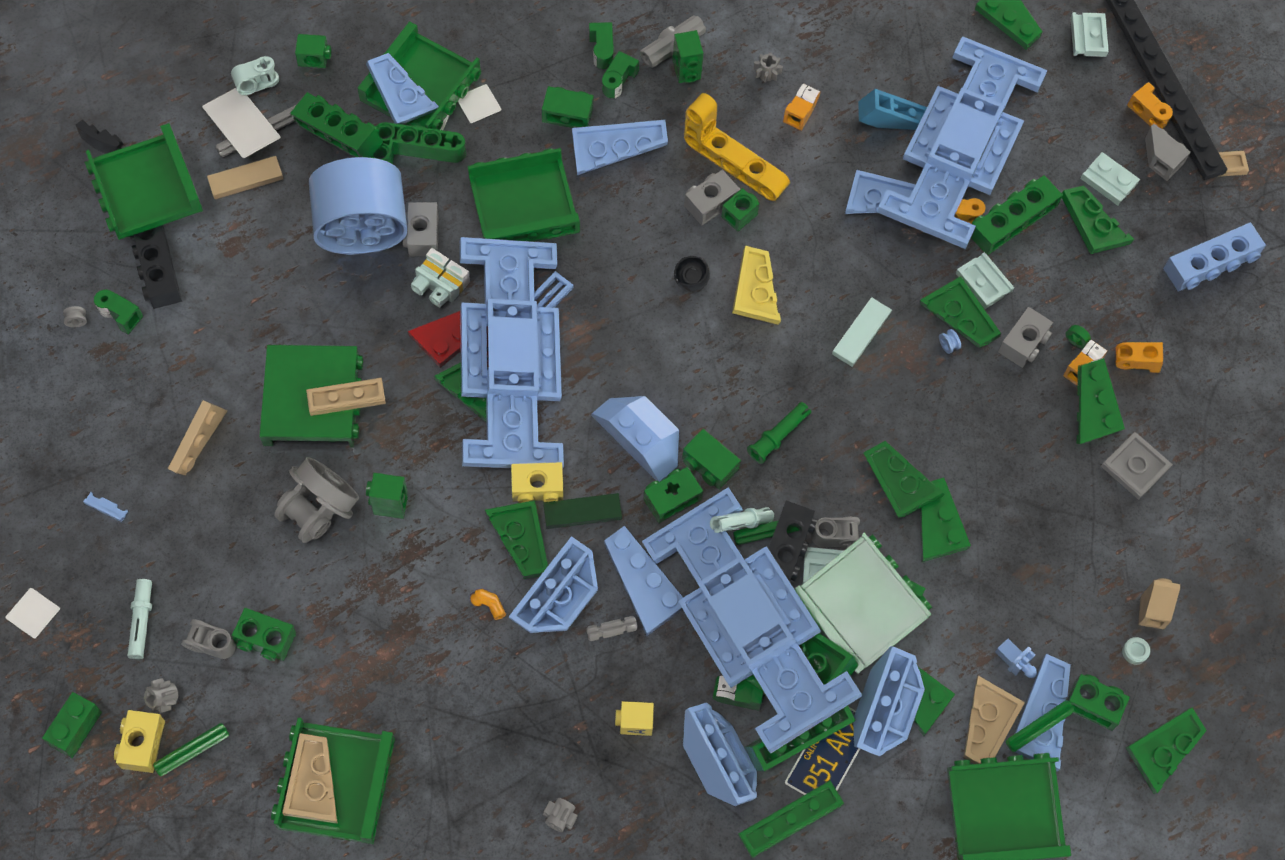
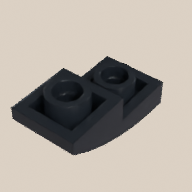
M83 119L76 124L80 137L90 146L104 154L122 149L124 145L116 134L111 135L106 129L99 132L93 124L89 126Z

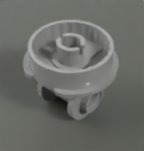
M306 457L299 467L293 466L289 470L290 475L298 485L286 491L279 499L275 518L279 521H285L290 518L293 522H297V525L301 528L298 538L303 543L320 538L328 530L334 513L346 519H350L353 516L351 509L359 500V496L345 480L330 468L311 457ZM310 492L314 493L317 496L316 500L322 504L319 510L307 500Z

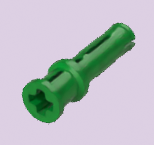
M799 402L773 429L764 431L761 434V438L754 445L751 444L747 447V452L751 458L757 463L763 464L766 460L765 457L773 450H778L781 441L811 414L810 409L805 411L808 406L803 402Z

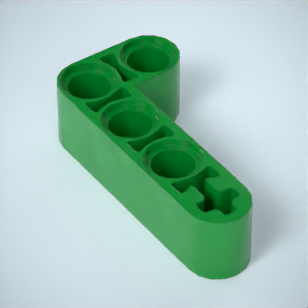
M382 122L375 126L379 130L378 135L383 143L371 158L384 157L380 160L393 164L395 154L452 163L461 162L466 157L465 138L460 133Z

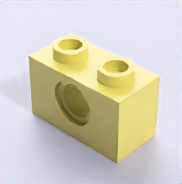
M562 462L511 464L513 502L523 503L533 500L551 502L563 500ZM535 481L544 483L539 488H535L531 484Z
M128 710L127 717L122 719L120 725L121 743L116 745L114 751V760H116L121 769L154 773L153 764L157 759L165 720L160 714ZM144 736V741L141 745L132 746V742L136 737Z

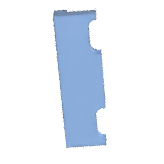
M92 492L83 501L84 504L120 522L124 520L128 513V510L122 511L118 509L117 504L103 497L100 499L94 497Z

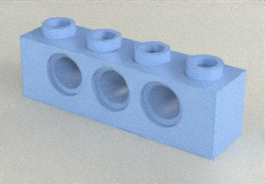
M1250 222L1169 257L1163 269L1177 291L1185 288L1191 290L1203 280L1211 281L1226 270L1232 272L1240 267L1242 263L1256 261L1261 257L1260 253L1266 244Z

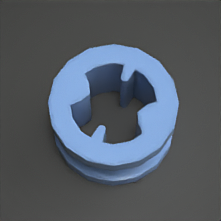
M953 329L948 330L947 334L941 333L939 335L940 344L946 353L950 354L953 352V349L958 350L961 348V341Z

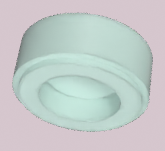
M1133 637L1124 644L1122 654L1126 661L1138 665L1145 662L1149 657L1150 647L1144 639Z

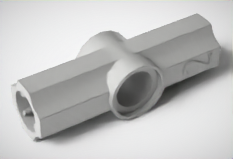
M693 15L675 28L669 26L664 29L657 40L640 50V56L645 65L653 68L671 55L673 56L674 34L697 30L700 37L706 33V27L701 18Z

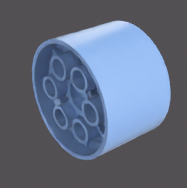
M355 157L327 163L311 174L309 178L313 236L318 246L333 253L353 255L383 251L397 245L405 238L407 222L400 170L395 165L376 158Z

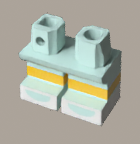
M431 248L426 254L427 258L423 264L415 269L416 277L411 283V288L419 295H423L428 288L431 289L433 292L429 299L440 308L447 301L452 303L470 283L468 270L452 260L449 261V258Z

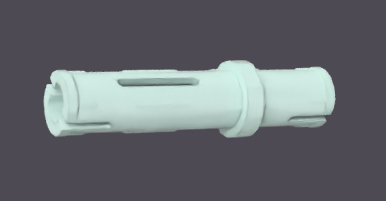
M769 507L761 509L747 508L744 512L712 517L710 527L716 533L743 527L752 529L756 528L759 524L772 522L774 520V512Z
M148 579L136 580L134 601L131 602L133 614L127 657L130 659L144 658L148 614L152 610V604L150 603L152 581Z

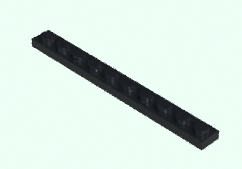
M1106 0L1149 81L1155 87L1154 90L1160 101L1172 108L1173 113L1170 119L1184 145L1190 151V156L1202 178L1207 180L1225 174L1227 167L1136 2L1134 0Z

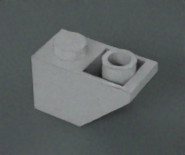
M1155 124L1150 127L1145 137L1148 165L1153 171L1168 181L1184 165L1190 151L1182 143L1177 142L1168 135L1164 129L1159 128Z

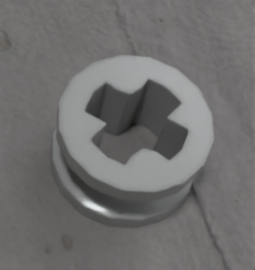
M73 306L64 309V324L66 326L81 327L86 324L87 319L84 317L86 310L84 308Z

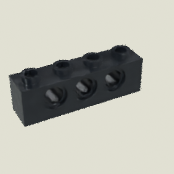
M161 225L130 236V239L134 238L136 244L132 245L135 260L139 259L141 264L137 266L140 280L145 281L146 285L142 287L145 301L150 300L153 309L182 302L164 226ZM152 236L150 239L144 240L146 237ZM157 257L155 260L149 261L150 258ZM157 278H162L160 281H154Z
M786 500L768 549L790 582V580L796 581L800 570L796 563L799 556L804 558L809 543L804 542L808 532L813 534L818 519L813 518L815 510ZM797 527L801 535L798 538H791L787 534V529ZM783 550L789 551L792 554V560L782 562L778 558V553Z

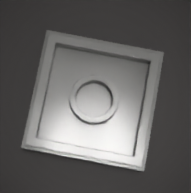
M1134 432L1101 467L1139 500L1173 464Z

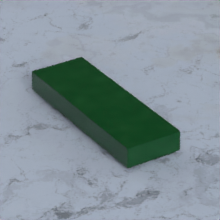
M619 493L543 502L546 529L622 520Z

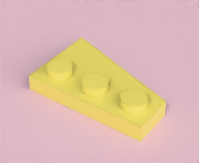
M745 246L732 313L779 325L781 318L776 305L777 296L773 288V273L769 251Z

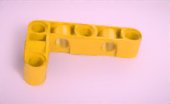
M701 93L686 110L684 130L686 143L766 199L775 201L790 184L787 175L716 128L717 103L710 95Z

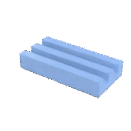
M555 271L534 292V301L557 279L559 283L537 304V307H543L565 285L546 306L555 308L574 288V285Z

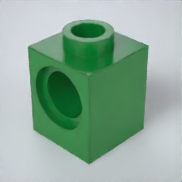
M298 34L295 50L298 66L326 68L327 59H331L332 51L331 45L327 44L326 36Z
M742 188L723 204L721 217L739 232L758 215L760 203L754 194L748 193ZM738 207H744L746 210H740Z

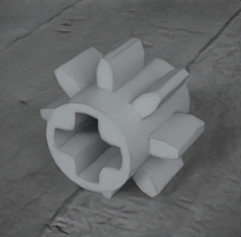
M772 53L760 54L759 61L754 62L753 69L757 70L756 78L760 77L765 83L771 80L777 81V75L782 74L781 58H776Z
M163 678L151 681L152 686L146 687L147 690L144 693L146 705L153 711L159 710L160 713L171 710V705L176 704L178 699L176 686L170 683V680L164 681Z
M557 798L555 803L549 801L543 813V816L547 817L545 824L558 832H563L565 827L571 829L578 816L573 813L575 806L561 798Z

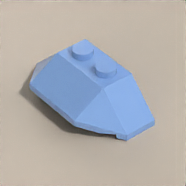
M646 396L609 398L591 414L655 480L659 482L664 480L669 473L678 468L679 429Z
M571 536L509 615V619L529 633L567 631L598 591L592 550Z
M890 646L870 670L862 697L854 715L856 720L853 722L854 747L881 756L886 751L907 740L925 690L916 664L915 655Z
M708 703L686 709L683 747L706 792L733 806L757 798V771L732 724L722 715L712 710Z

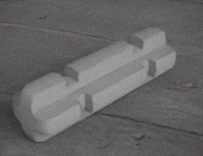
M634 616L625 617L623 621L617 619L600 623V626H588L586 628L589 641L599 640V637L602 636L607 638L624 634V631H627V633L637 630V622Z

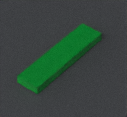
M828 781L738 833V837L752 859L844 805V802L832 782Z

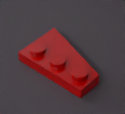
M460 311L408 331V335L440 368L461 352Z

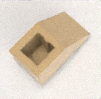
M1164 578L1154 580L1141 595L1138 625L1165 629L1172 620L1180 591V584L1172 583L1171 580Z

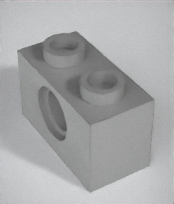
M722 169L716 174H710L700 185H695L688 189L685 194L684 207L702 226L722 213L723 204L740 191V188ZM706 195H714L715 197L710 198Z
M437 202L408 203V212H405L408 229L403 239V247L408 248L409 257L426 256L431 248L438 251L439 213ZM418 228H425L423 231H416Z
M1028 307L1002 342L998 353L1022 368L1027 361L1032 363L1040 352L1037 349L1040 343L1045 345L1050 339L1052 332L1049 330L1053 322ZM1023 336L1031 338L1032 341H1027Z

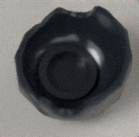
M688 256L682 258L676 264L673 275L679 287L693 292L701 290L707 285L710 279V269L702 257Z

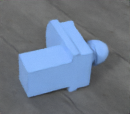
M1007 639L997 648L995 653L1009 665L1007 669L1009 672L1016 676L1020 671H1023L1024 675L1028 678L1036 677L1037 670L1030 664L1035 654L1031 651L1030 647H1027L1022 652Z

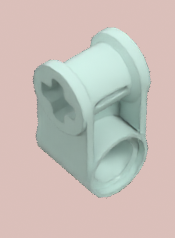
M264 56L235 66L231 71V76L238 93L250 95L265 88L275 86L279 82V75L274 70V60L271 57Z

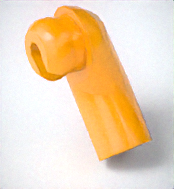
M478 589L471 595V603L474 606H481L482 604L488 606L494 620H499L506 616L505 610L496 594L484 589Z

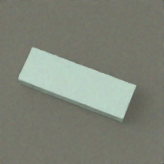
M871 297L834 348L832 355L853 367L887 320L892 309Z

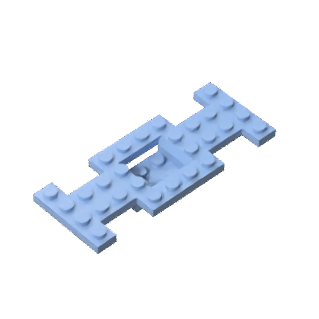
M962 36L954 52L953 59L973 66L959 94L937 86L903 157V160L923 167V171L909 198L887 189L878 206L877 213L966 249L976 226L954 217L968 186L991 195L1024 123V120L1003 112L1016 84L1038 93L1047 70Z
M461 237L460 263L484 265L485 304L461 303L460 306L461 397L486 398L487 440L463 439L462 466L511 468V464L562 462L563 469V443L538 442L537 400L560 401L562 398L559 308L537 307V301H534V268L556 269L557 243ZM486 326H488V361H489L488 370H487V333H486Z
M728 487L647 537L642 543L655 564H658L677 551L684 560L700 588L678 602L730 688L754 674L777 712V715L755 728L768 751L772 753L862 697V694L847 671L825 685L821 682L799 645L820 633L821 630L767 546L744 560L726 531L716 533L711 529L710 520L712 517L743 511Z

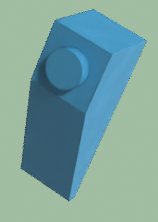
M874 89L858 101L859 122L876 128L916 130L927 107Z

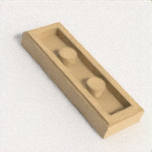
M276 156L207 176L214 199L284 179Z
M382 378L306 390L310 416L386 404Z

